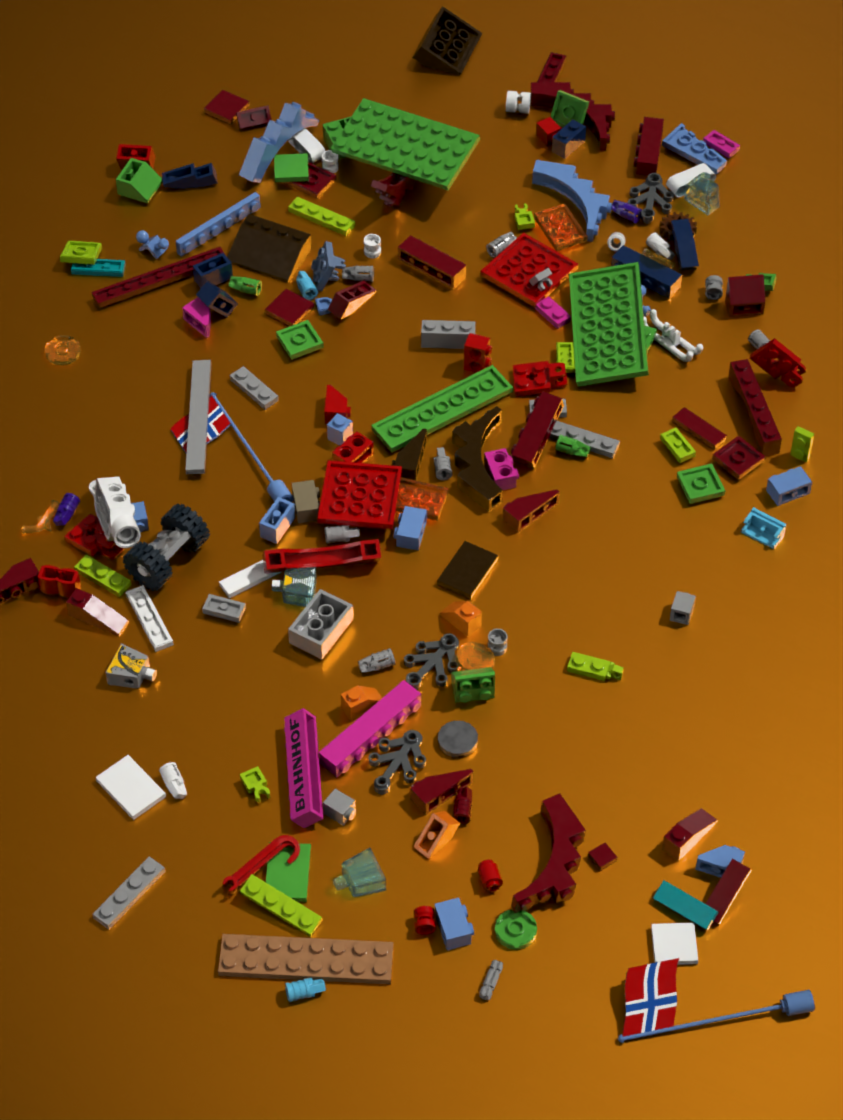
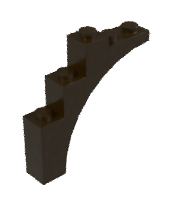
M498 406L487 411L484 416L475 420L471 425L465 421L460 426H456L452 431V443L459 448L455 452V466L461 469L457 475V487L488 512L502 502L503 490L487 473L481 457V450L485 440L502 421V409Z

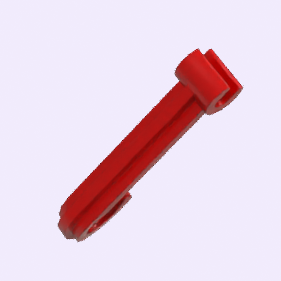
M289 835L277 837L232 876L226 877L223 880L222 888L224 889L227 885L231 884L233 886L229 888L228 895L235 894L237 888L248 880L251 874H255L287 846H291L294 849V853L287 860L288 864H292L300 853L298 841Z

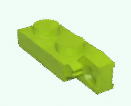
M572 652L567 666L568 672L602 681L610 678L621 680L624 667L618 666L611 661Z

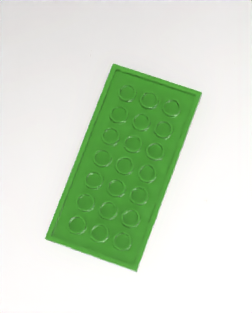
M363 98L332 145L331 150L333 153L449 191L479 143L480 135Z
M635 262L569 273L577 387L649 375L639 263Z

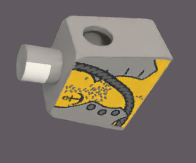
M124 644L120 645L106 671L107 683L109 685L136 689L141 686L144 679L154 681L157 675V670L150 668L147 655Z

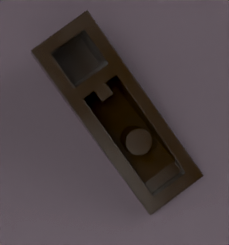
M422 429L397 454L396 461H392V466H402V481L416 483L427 443V429Z

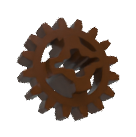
M673 212V215L668 213L667 218L662 217V221H660V234H663V238L667 237L668 242L673 240L671 220L689 219L694 237L697 232V222H694V218H689V214L684 216L682 212L679 214Z

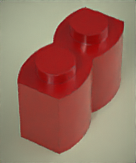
M52 565L41 566L37 576L41 592L50 595L60 594L63 597L69 598L76 588L81 589L78 571L70 568L59 569Z

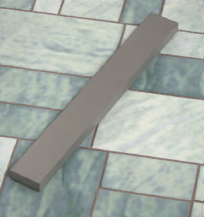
M196 360L192 364L186 474L205 473L211 360Z

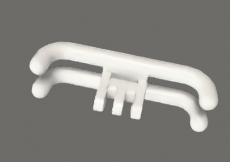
M655 309L650 310L652 323L662 331V336L657 333L654 340L683 362L691 361L693 354L699 355L702 353V344H697L694 347L680 336L681 332L676 330L675 327H670L668 322L663 324L657 318V311ZM644 316V324L648 326L647 318ZM678 344L688 350L686 355L676 348Z

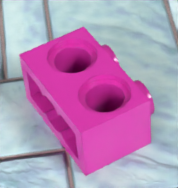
M506 448L485 452L484 466L491 479L502 490L516 488V480L519 479L517 469L513 468V458L511 455H508Z

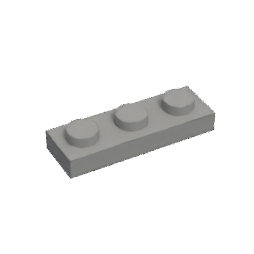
M244 366L230 375V380L264 410L279 401L278 395Z

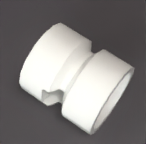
M508 91L506 112L515 113L519 111L522 114H529L531 93L521 92L518 94L517 91Z

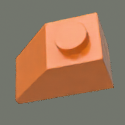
M469 601L452 602L440 612L444 619L467 637L481 627L482 612Z
M358 685L341 694V708L352 722L360 718L382 697L376 688Z
M446 811L433 813L416 841L414 848L428 859H431L451 840L460 822Z

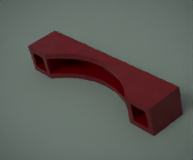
M748 359L730 362L728 377L733 389L740 394L747 407L760 453L764 456L779 454L782 438Z

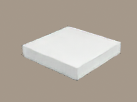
M694 923L651 925L655 963L679 958L677 965L698 964Z

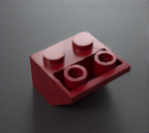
M763 274L728 277L725 304L729 317L764 314L765 287Z

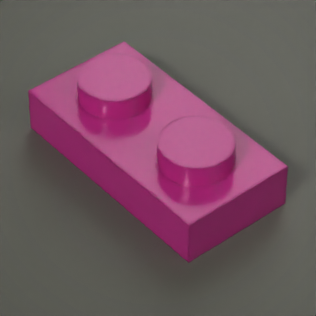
M715 130L703 138L707 146L727 158L732 157L740 150L739 144Z
M549 296L536 305L535 309L557 329L571 321V316Z

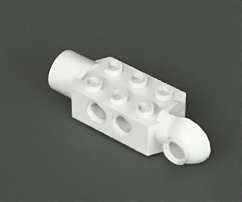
M120 477L97 478L89 484V490L94 497L95 512L107 541H115L116 545L121 548L133 547L139 542L141 533L133 517L135 515L134 504L130 503V495L126 493L125 484H122Z

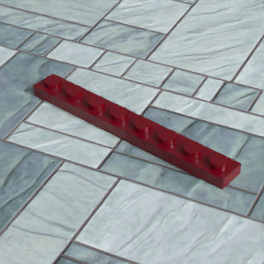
M221 247L211 249L93 291L92 297L99 308L191 276L193 275V265L224 252Z

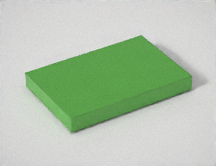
M299 843L300 853L292 864L287 863L289 857L294 853V849L291 846L285 847L267 863L266 883L297 902H307L311 844Z

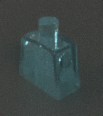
M371 848L344 861L341 864L342 876L333 879L337 891L348 887L353 897L386 890V878Z

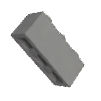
M422 320L421 348L464 349L469 333L475 334L476 322Z

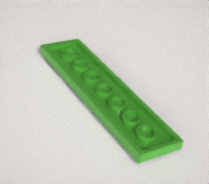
M491 365L372 424L371 430L388 450L393 453L405 447L422 429H427L428 435L512 393L513 386Z

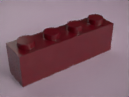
M644 117L643 123H640L639 133L642 134H638L637 144L640 146H636L635 156L638 157L634 158L633 166L637 167V175L648 176L651 173H657L664 119Z
M410 235L398 246V260L452 289L456 288L466 278V264L422 242L420 239Z
M544 391L541 392L540 396L536 397L534 409L527 415L526 426L520 430L519 440L511 449L514 462L532 469L535 468L564 407L562 398Z

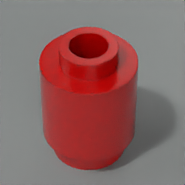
M493 860L480 862L477 872L483 889L489 892L499 890L503 880L497 864Z

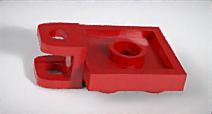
M775 338L751 353L749 359L774 379L781 376L780 380L792 388L803 382L801 375L806 372V367L800 363L801 359Z
M549 361L513 365L516 397L541 394L542 391L549 393L552 392L551 388H563L568 385L564 363L549 364Z
M91 513L64 536L67 543L91 556L100 551V555L114 560L124 551L123 548L116 545L115 541H107L98 517Z

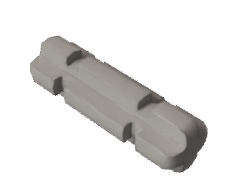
M492 961L479 992L481 999L490 1000L492 991H494L499 979V974L503 969L501 961Z

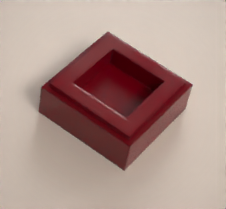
M606 842L588 852V857L600 871L617 861V856Z

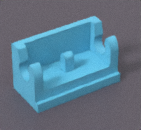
M753 507L743 522L745 525L741 529V533L775 549L785 535L786 523Z

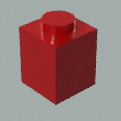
M548 117L536 123V136L546 146L552 145V137L561 130V127L551 117Z

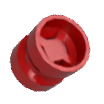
M419 906L414 909V919L416 920L414 924L415 932L420 935L434 933L436 931V923L433 920L435 918L434 908L431 906Z

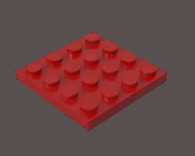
M523 232L480 271V276L536 308V305L541 300L548 297L569 277V273H574L578 269V263ZM549 268L552 275L548 278L552 280L553 284L548 287L543 282L545 286L543 291L539 290L538 284L532 287L529 280L536 274Z
M328 460L317 518L318 523L393 529L402 466Z

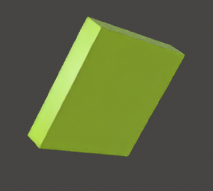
M69 240L60 255V262L94 265L102 250V243Z

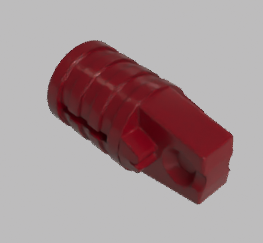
M467 786L457 791L454 800L452 817L460 822V825L468 824L471 819L472 790Z

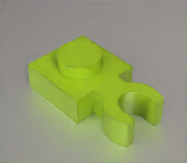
M524 203V208L520 209L516 204L515 221L518 230L535 228L532 211H528V205Z
M258 766L240 774V779L249 794L254 792L255 800L258 803L261 802L259 796L261 794H265L268 799L270 798V790L266 787L267 780Z

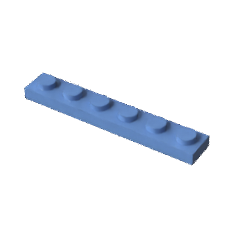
M254 192L176 240L177 254L182 257L244 219L248 214L260 209V195Z

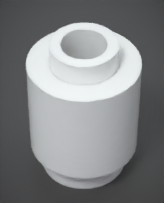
M620 232L612 233L607 241L608 247L612 251H618L625 245V236ZM614 238H618L620 243L616 244Z

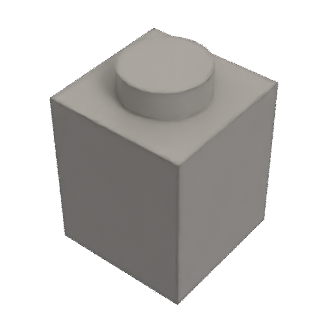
M677 591L671 607L670 621L689 625L696 596Z
M334 789L323 802V813L344 826L356 814L355 800Z

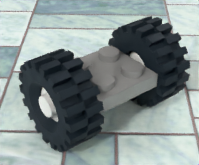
M184 504L174 505L161 518L160 523L163 526V531L158 533L157 538L149 544L146 542L136 543L123 556L125 569L129 570V575H132L133 579L139 582V585H144L146 589H151V591L159 590L172 577V567L168 566L170 564L168 560L180 547H182V550H188L190 553L192 551L196 552L210 537V531L206 528V522L202 521L203 518L199 517L195 510L191 511L190 507H185Z

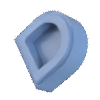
M331 298L315 299L319 316L332 313L328 310L332 301Z

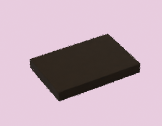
M464 541L438 578L437 585L472 599L498 561V555Z

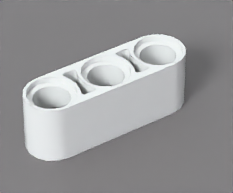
M306 128L288 139L289 143L300 154L308 153L309 163L322 159V153L325 152V148Z
M702 163L671 176L667 180L666 186L679 198L699 190L701 187H705L708 184L706 181H703L706 179L704 177L705 172L710 174L712 182L715 181L716 174L705 163Z

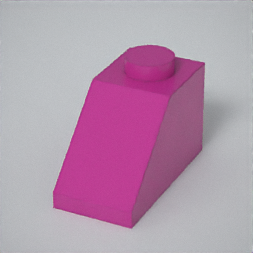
M197 297L182 307L183 319L208 338L210 336L211 308Z

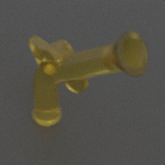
M51 500V505L44 516L38 517L39 523L37 525H23L21 528L22 533H36L43 529L52 532L49 520L60 503Z

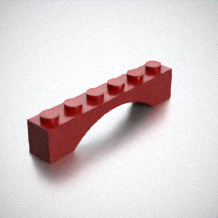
M379 539L322 548L265 550L262 556L264 573L266 574L286 572L288 570L296 571L299 569L375 563L381 559Z

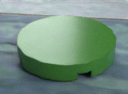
M512 909L500 914L496 920V939L508 949H524L531 945L536 938V920L526 911L521 910L515 913Z

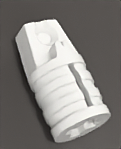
M652 233L647 238L646 245L661 258L664 256L672 260L675 257V254L669 249L671 245L662 239L658 233Z
M176 763L164 764L159 769V772L167 789L175 799H183L187 795V791Z

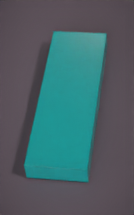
M97 259L94 265L72 263L71 274L123 277L126 262L125 260Z
M663 880L653 897L654 900L707 931L719 913L717 910Z

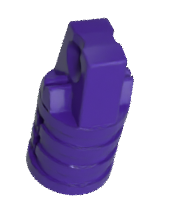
M618 200L613 201L611 210L633 223L639 222L642 209Z
M72 493L64 495L53 519L56 526L65 525L73 516L80 503V499Z

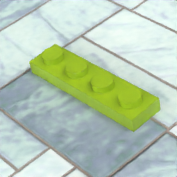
M296 197L288 206V212L345 236L355 227L354 220L300 197Z
M253 874L250 875L240 890V894L310 937L323 920L320 915Z

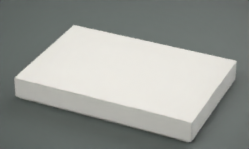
M129 755L96 776V781L133 820L166 797V793Z

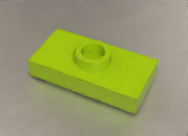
M556 342L557 363L565 364L566 373H575L574 342Z

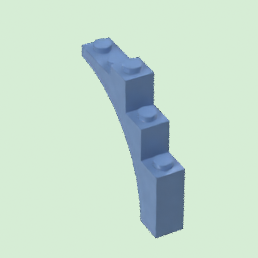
M292 102V104L285 103L279 119H276V121L269 120L264 135L261 138H253L239 175L251 182L261 183L269 164L286 141L304 128L317 126L319 120L314 118L315 115L302 109V105L296 102Z
M536 160L532 184L548 187L570 199L578 207L585 219L587 227L586 241L593 242L594 235H598L599 225L597 224H601V220L606 219L607 213H611L612 203L609 202L610 195L595 193V188H592L593 181L578 178L576 166Z

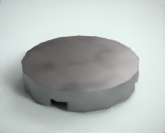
M464 721L448 722L441 727L438 733L439 747L441 751L451 757L468 756L475 751L478 745L476 729L470 723Z

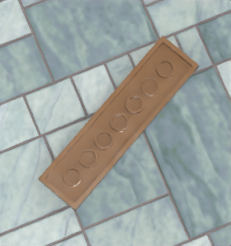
M223 934L218 975L290 980L312 978L313 980L323 979L324 981L391 984L393 942Z

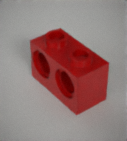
M469 333L464 344V370L477 373L491 366L492 358H490V355L492 353V346L490 345L489 337Z
M356 431L342 445L334 449L332 452L333 461L364 463L374 454V442Z

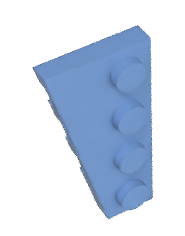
M682 123L662 140V146L698 165L705 163L715 174H718L726 166L727 160L714 149H709L703 140H698L692 131H687Z

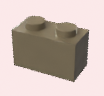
M314 480L292 483V495L294 497L297 522L317 521L320 501L318 502V498H320L319 487H315Z

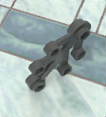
M649 174L645 183L630 189V196L632 198L628 200L629 204L638 207L639 203L647 200L646 208L641 211V220L644 223L650 224L654 220V201L661 206L662 213H671L672 205L667 202L673 201L674 193L662 185V178L659 174ZM649 188L648 192L640 195L641 191ZM656 189L664 195L663 198L656 193Z
M449 633L443 635L440 641L418 642L416 644V652L419 655L407 654L404 657V665L411 668L416 663H426L418 672L407 674L406 682L417 690L422 685V679L435 666L437 674L436 685L439 687L446 686L448 678L444 672L442 657L447 653L449 660L447 670L449 673L459 671V663L456 661L455 650L459 647L457 637ZM430 649H438L435 653H427Z
M409 730L404 733L402 738L389 740L388 738H381L379 740V749L383 752H387L390 748L402 746L399 751L379 755L374 752L369 755V764L373 767L392 761L383 776L375 779L374 790L376 793L383 795L390 791V779L400 765H402L405 782L413 783L416 781V772L412 770L407 754L412 750L415 767L423 768L426 766V757L422 755L419 747L422 744V735L418 731Z

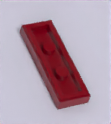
M551 52L537 82H556L565 64L566 55Z
M685 407L672 418L674 423L714 450L727 438L726 434Z
M733 858L706 902V905L719 912L714 920L719 925L751 872L750 868Z

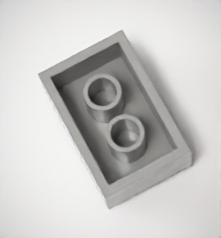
M320 589L289 627V643L323 659L354 619L353 605Z

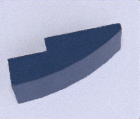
M194 163L162 173L163 186L168 188H199L218 183L217 173L212 163L200 167H195Z
M689 219L671 220L679 271L696 269L699 264Z

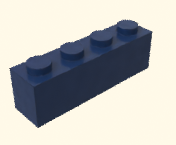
M624 245L612 256L611 266L638 262L641 285L668 299L681 287L682 274Z

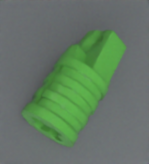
M231 276L229 287L243 293L258 296L262 289V281L247 277Z
M560 434L555 450L572 456L588 457L591 447L577 439ZM562 443L571 445L572 447L562 445Z

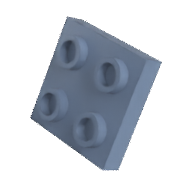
M325 241L323 247H320L316 260L314 259L311 265L314 272L313 282H315V287L319 291H323L328 280L338 281L339 276L337 275L339 272L334 270L335 268L344 269L346 267L344 259L334 256L332 242Z

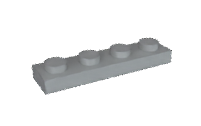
M559 421L556 422L549 438L558 440L560 434L577 439L590 446L591 452L614 458L620 446L619 440Z
M148 857L93 913V919L107 929H110L165 873V867L151 857Z

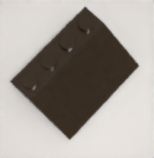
M442 6L433 18L412 58L425 67L460 76L482 33Z
M248 214L239 228L227 258L234 265L288 283L311 250V234Z

